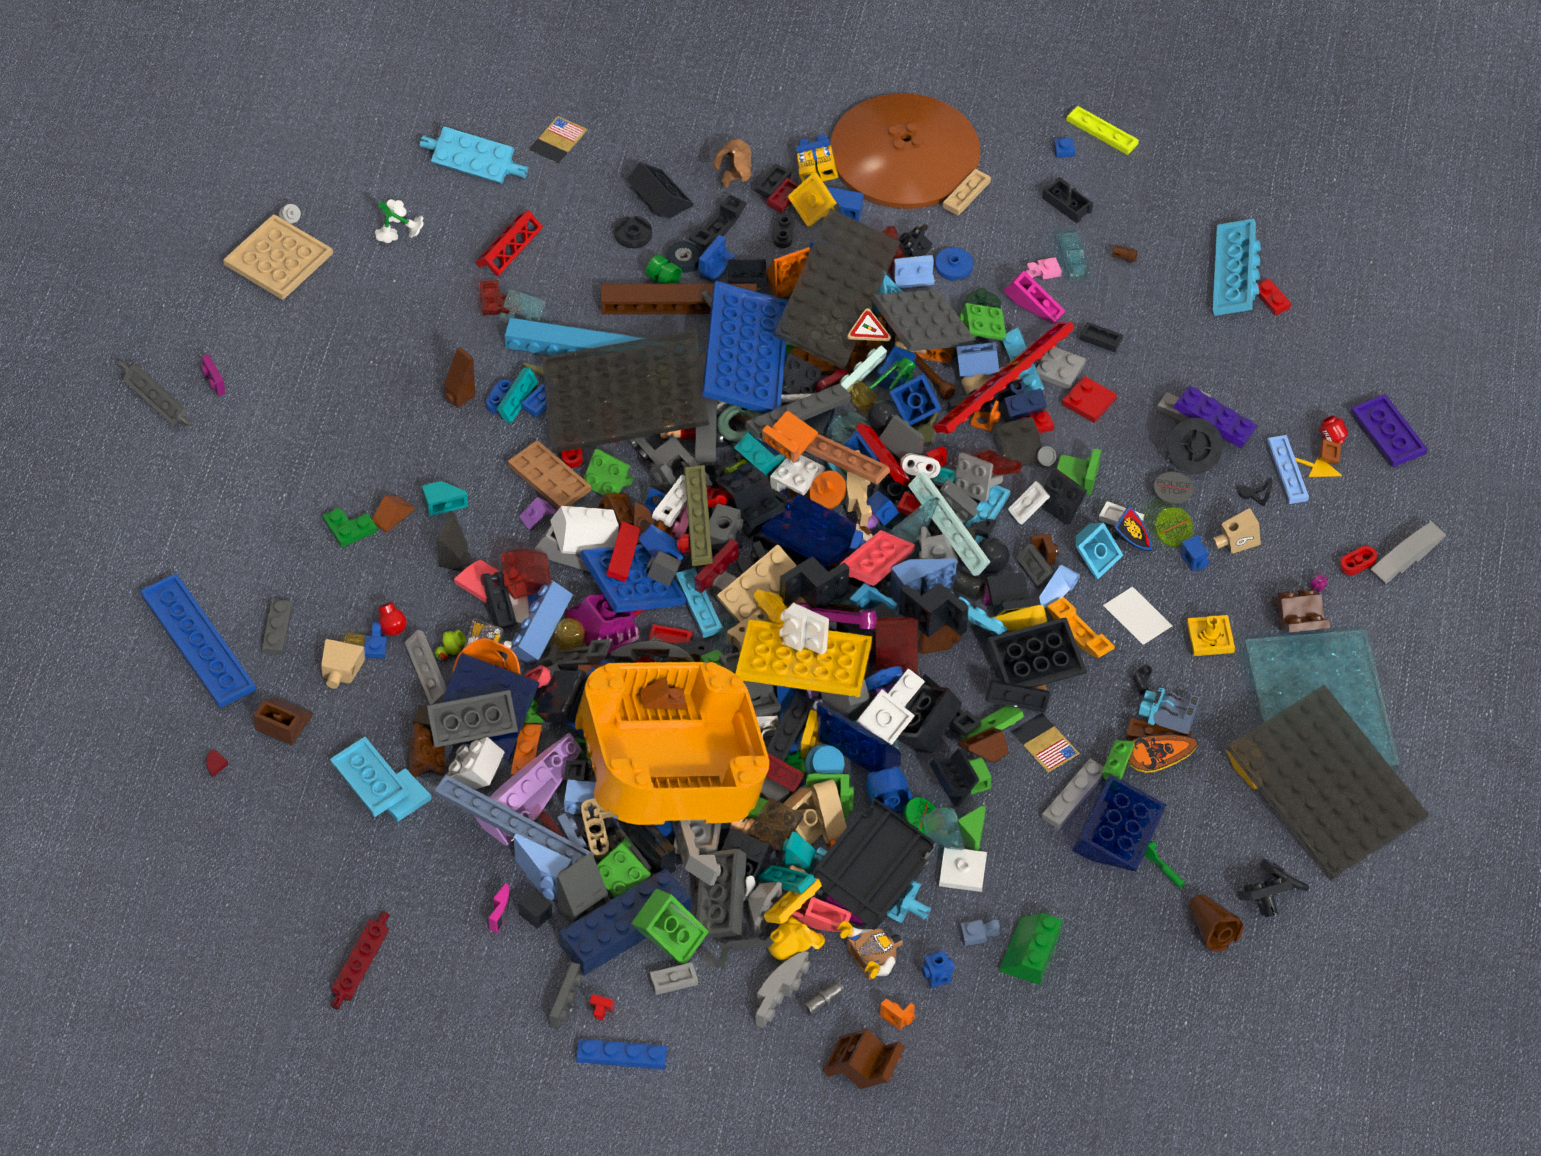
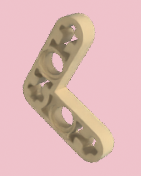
M592 798L582 803L581 814L590 852L594 853V858L603 859L609 853V843L603 819L618 815L613 814L610 810L605 812L596 799ZM588 807L594 809L593 819L590 818ZM592 825H599L601 831L593 834L589 831V828ZM600 839V844L603 848L602 852H598L596 840Z

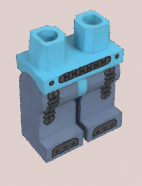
M1159 688L1157 693L1146 690L1139 715L1149 717L1148 724L1154 725L1156 723L1159 726L1189 734L1200 697L1192 695L1191 699L1177 696L1173 692H1165L1163 688Z

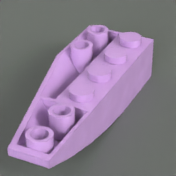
M568 733L514 774L489 798L535 821L563 780L566 760H576L582 749L572 734ZM474 816L486 832L505 846H508L514 840L513 836Z

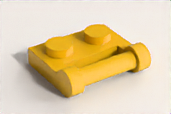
M757 589L753 597L757 600L758 606L768 614V619L773 623L784 624L780 617L782 612L788 608L784 605L782 597L779 594Z

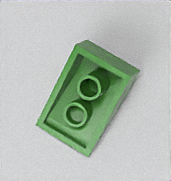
M659 889L653 892L631 923L643 936L681 965L688 962L709 932L671 894Z

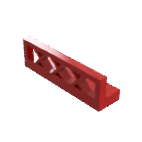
M529 210L520 213L475 263L480 268L487 265L496 276H499L543 226ZM528 221L535 226L533 231H527ZM517 233L523 234L522 243H516ZM506 245L512 246L511 255H505ZM495 257L501 258V267L499 269L492 262Z

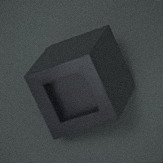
M532 890L518 902L519 915L538 929L552 917V904L535 890Z

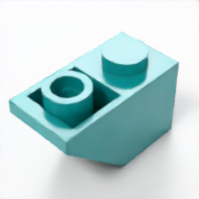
M792 831L790 839L786 838L783 845L785 853L782 863H785V868L789 869L793 865L811 874L816 863L814 859L816 849L797 832Z

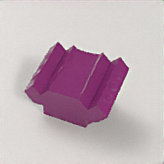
M603 593L589 595L583 599V602L566 610L567 622H573L574 631L580 634L587 646H590L592 640L610 639L611 643L607 655L639 639L638 627L633 622L636 616L633 611L615 613Z

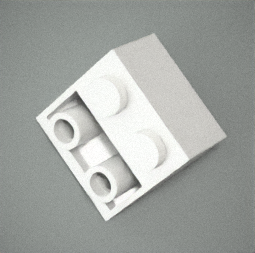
M488 737L463 744L457 749V755L449 766L447 775L473 789L488 786L505 752Z

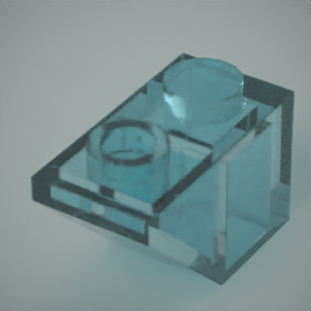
M940 807L922 816L926 835L947 849H964L955 809Z

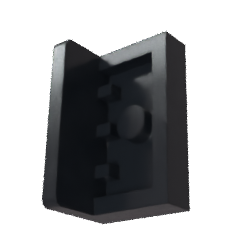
M728 260V284H757V288L767 286L766 260Z

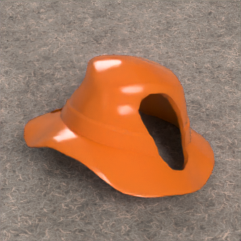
M488 638L477 639L467 645L456 658L453 667L452 683L456 693L460 691L467 680L476 687L491 686L474 683L473 677L482 663L497 665L501 668V673L494 684L495 688L486 694L510 690L512 697L521 681L519 662L515 653L509 647ZM497 651L506 653V660Z

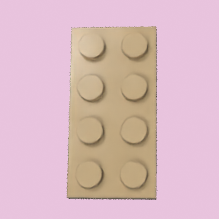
M776 545L721 591L716 598L735 620L740 623L761 609L757 604V600L753 597L756 590L779 594L780 576L796 567V564L779 545Z

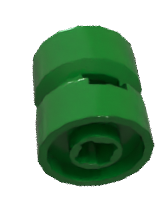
M658 254L648 263L646 275L654 281H658L659 284H677L681 278L682 269L672 262L668 263V259Z

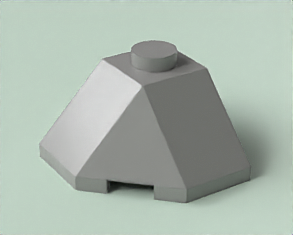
M780 882L760 883L747 897L748 914L754 936L757 938L770 923L766 922L764 914L782 898V884Z

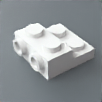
M795 603L782 612L780 619L784 621V625L779 635L783 637V644L798 651L806 647L821 655L827 651L829 618Z

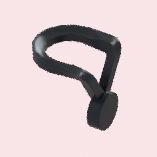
M1268 477L1263 487L1252 490L1248 486H1242L1239 490L1240 497L1244 499L1251 497L1264 506L1269 499L1273 479ZM1266 490L1263 500L1255 495V493Z

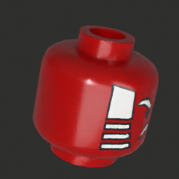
M1332 415L1321 421L1319 431L1323 439L1338 444L1345 442L1344 439L1348 435V430L1342 418Z

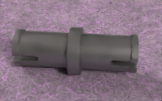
M835 981L825 990L818 991L815 997L802 1005L804 1012L811 1016L820 1008L827 1007L833 999L843 994V986L838 981Z

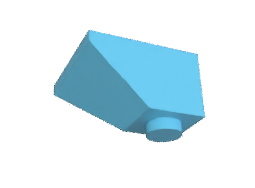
M1104 522L1088 524L1076 535V548L1095 579H1099L1123 556Z

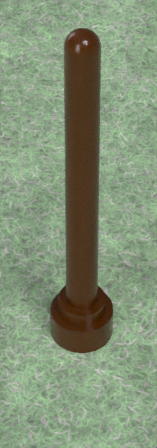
M916 353L915 364L938 386L939 394L944 399L951 398L955 394L956 388L950 382L943 381Z

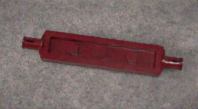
M385 911L381 912L377 921L371 919L368 921L331 990L335 995L331 1003L333 1009L335 1007L336 1010H339L343 1000H352L387 936L389 928L385 923L390 915L388 913L385 915Z

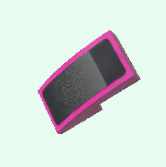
M507 883L504 884L493 898L494 911L489 917V930L495 933L499 931L504 923L509 909L510 889Z

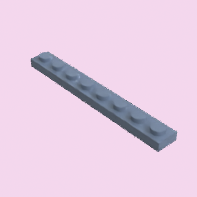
M448 775L444 776L435 789V795L513 837L515 834L521 835L572 859V865L578 858L590 853V851Z

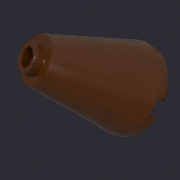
M1204 894L1196 895L1191 899L1189 909L1205 945L1212 952L1227 950L1230 948L1228 944L1232 941L1236 943L1243 934L1244 925L1238 916Z

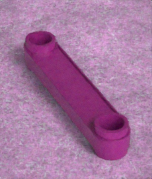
M795 603L829 618V621L859 624V628L862 629L876 628L877 615L875 610H860L858 613L807 607V603Z

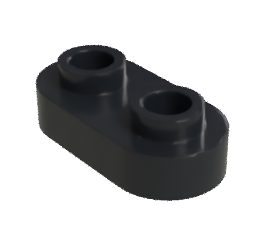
M780 215L775 219L773 243L778 248H788L792 244L794 229L792 217Z

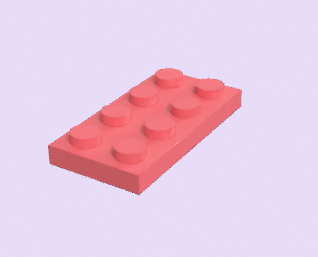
M880 530L842 563L845 562L849 566V577H854L868 585L874 586L891 572V567L902 563L915 552V544Z

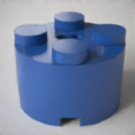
M899 767L871 772L867 776L868 780L865 784V791L870 805L873 804V798H877L898 814L904 810L903 807L913 798L906 777Z

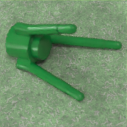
M905 357L901 361L897 360L889 370L869 386V389L872 390L895 369H897L896 373L898 375L889 387L890 391L897 385L901 377H906L904 384L909 382L914 375L913 370L916 365Z

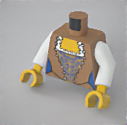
M843 921L837 927V930L842 931L840 934L841 938L849 937L847 950L868 981L876 976L889 975L896 961L895 948L903 945L901 937L898 934H894L887 938L882 929H858L852 927L849 922Z

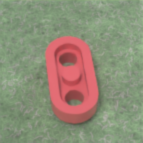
M541 665L528 671L523 677L520 687L535 691L543 685L546 686L551 679L550 670Z

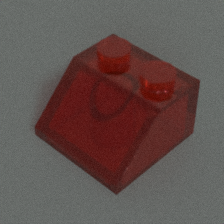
M519 548L501 554L505 587L513 599L537 593L544 584L551 583L549 561L546 553Z

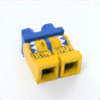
M825 134L817 136V142L810 143L808 139L799 140V146H796L799 175L802 182L806 180V175L818 174V171L822 181L839 178L830 140L827 139ZM833 169V172L829 175L823 173L826 170Z

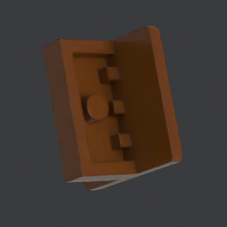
M415 723L413 725L414 736L409 739V773L416 777L432 769L440 775L445 774V746L435 747L432 731L419 723Z

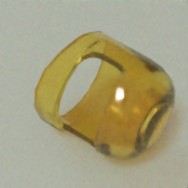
M566 618L560 621L555 629L553 644H557L560 650L583 647L585 630L581 622L574 618Z

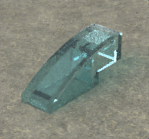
M1077 231L1058 232L1057 237L1069 280L1089 279V264L1085 258V249Z

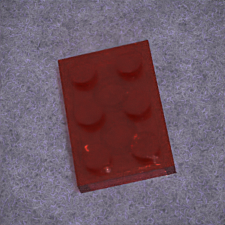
M877 618L876 672L881 669L900 666L903 674L907 669H910L918 676V618Z

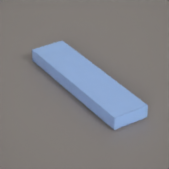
M1287 435L1267 438V445L1288 503L1308 501L1309 496Z

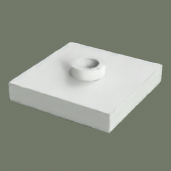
M881 690L855 723L889 749L915 715L885 691Z
M944 847L939 886L982 892L987 852Z

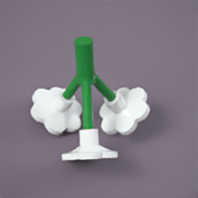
M388 200L387 205L385 202H380L378 207L385 214V224L381 229L375 230L376 240L390 243L392 240L398 239L397 230L391 229L389 222L392 221L396 223L402 221L405 223V226L409 227V237L413 238L418 235L423 226V217H416L413 221L403 218L407 211L400 200Z

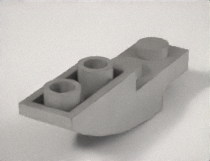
M803 951L785 961L764 982L757 993V1005L760 1007L756 1013V1026L764 1029L766 1023L772 1021L775 1014L774 1008L777 1004H781L784 995L791 997L793 991L798 990L802 974H806L810 967L807 951Z

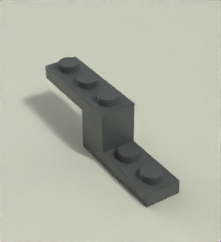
M633 425L626 429L630 436L627 438L634 448L638 447L640 449L638 452L645 461L647 459L650 460L651 468L665 463L673 472L679 466H682L683 469L684 467L699 466L674 436L654 450ZM705 472L706 486L710 487L712 483Z

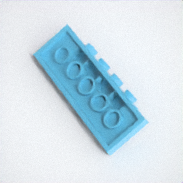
M1254 219L1217 225L1213 313L1215 316L1252 310L1255 295L1259 294L1256 280L1260 279V274L1256 266L1260 265V257L1257 252L1261 251V244L1255 238L1256 222Z

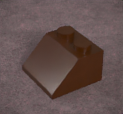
M947 624L929 638L920 631L919 653L927 654L949 650L955 643L958 644L962 636Z

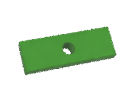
M1006 705L982 719L981 725L966 736L961 735L962 739H967L991 727L1003 730L1024 717L1023 711L1017 707Z

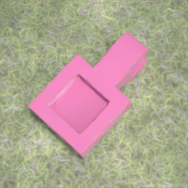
M1056 257L1038 260L1037 264L1034 262L1028 263L1027 267L1029 270H1026V273L1031 278L1041 275L1042 279L1060 277L1062 272Z

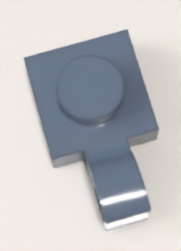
M982 920L961 923L964 945L986 943V937L1000 935L998 920L989 921L985 925H983Z

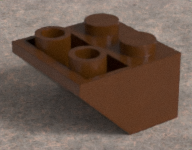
M277 697L267 699L262 702L253 715L255 730L293 745L312 717L313 712Z

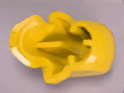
M790 917L771 933L769 938L774 942L771 947H768V950L774 958L780 961H787L811 946L815 949L821 948L825 943V938L822 934L810 930L806 924H802L793 917Z

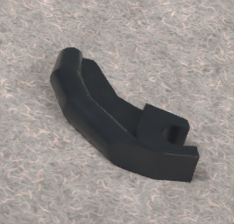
M1265 858L1260 864L1262 869L1276 878L1283 877V880L1291 881L1292 887L1308 891V884L1287 875L1278 864H1272Z

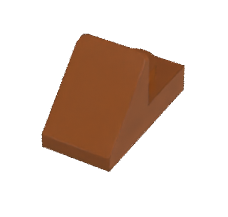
M666 677L641 690L643 708L685 710L686 700L683 688H669Z

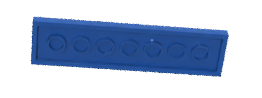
M177 573L140 590L142 598L219 709L256 691L254 682Z

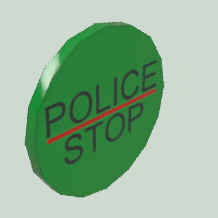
M915 797L908 801L904 813L906 821L928 837L935 835L939 831L941 823L935 806L924 798Z

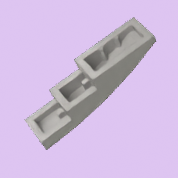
M1431 521L1383 557L1371 568L1372 573L1383 583H1389L1399 572L1402 574L1414 562L1418 563L1446 534Z

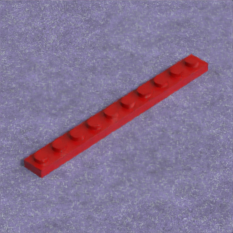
M1072 321L1058 322L933 425L936 433L949 434L955 431L956 426L969 419L968 416L979 411L985 402L992 400L997 392L1004 390L1009 382L1016 380L1021 372L1032 366L1033 362L1043 358L1045 352L1056 347L1057 342L1068 337V333L1074 329Z

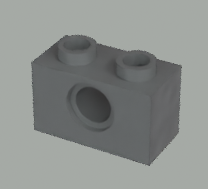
M717 504L709 520L712 549L720 551L731 539H736L737 530L740 531L743 525L739 509Z

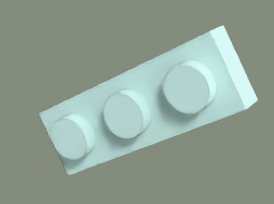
M882 346L877 350L875 348L872 349L867 355V359L863 363L860 361L854 367V372L850 376L848 374L845 375L840 384L850 392L885 358L887 350Z

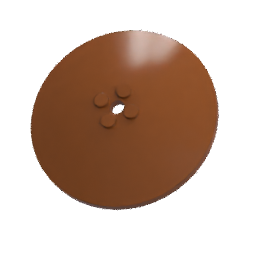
M887 94L868 99L856 105L839 120L833 130L830 142L838 177L842 183L853 192L864 193L865 200L891 208L916 209L944 202L975 169H978L980 162V142L970 121L949 104L918 94Z

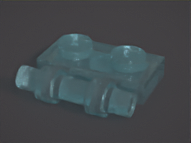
M509 288L503 308L510 311L509 314L501 312L499 320L505 321V324L508 325L510 318L519 319L514 317L515 312L525 315V320L531 321L532 318L540 321L546 301Z

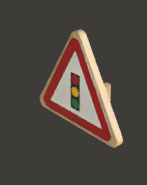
M869 308L864 310L847 335L849 340L889 341L891 338Z

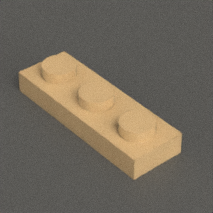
M975 169L943 202V208L959 216L991 182V177Z

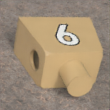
M1249 508L1221 524L1222 534L1213 538V543L1217 549L1227 546L1230 553L1258 546L1261 544L1259 522Z

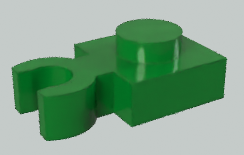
M796 750V755L794 756L788 753L784 762L804 773L803 779H805L804 759H801V752Z

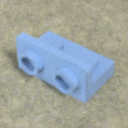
M933 256L894 259L893 275L895 284L899 288L934 285Z

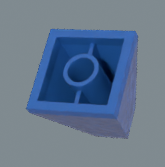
M925 374L889 391L902 418L910 426L942 410Z

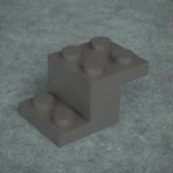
M741 651L720 656V665L735 674ZM743 681L748 689L756 717L781 711V704L773 693V685Z

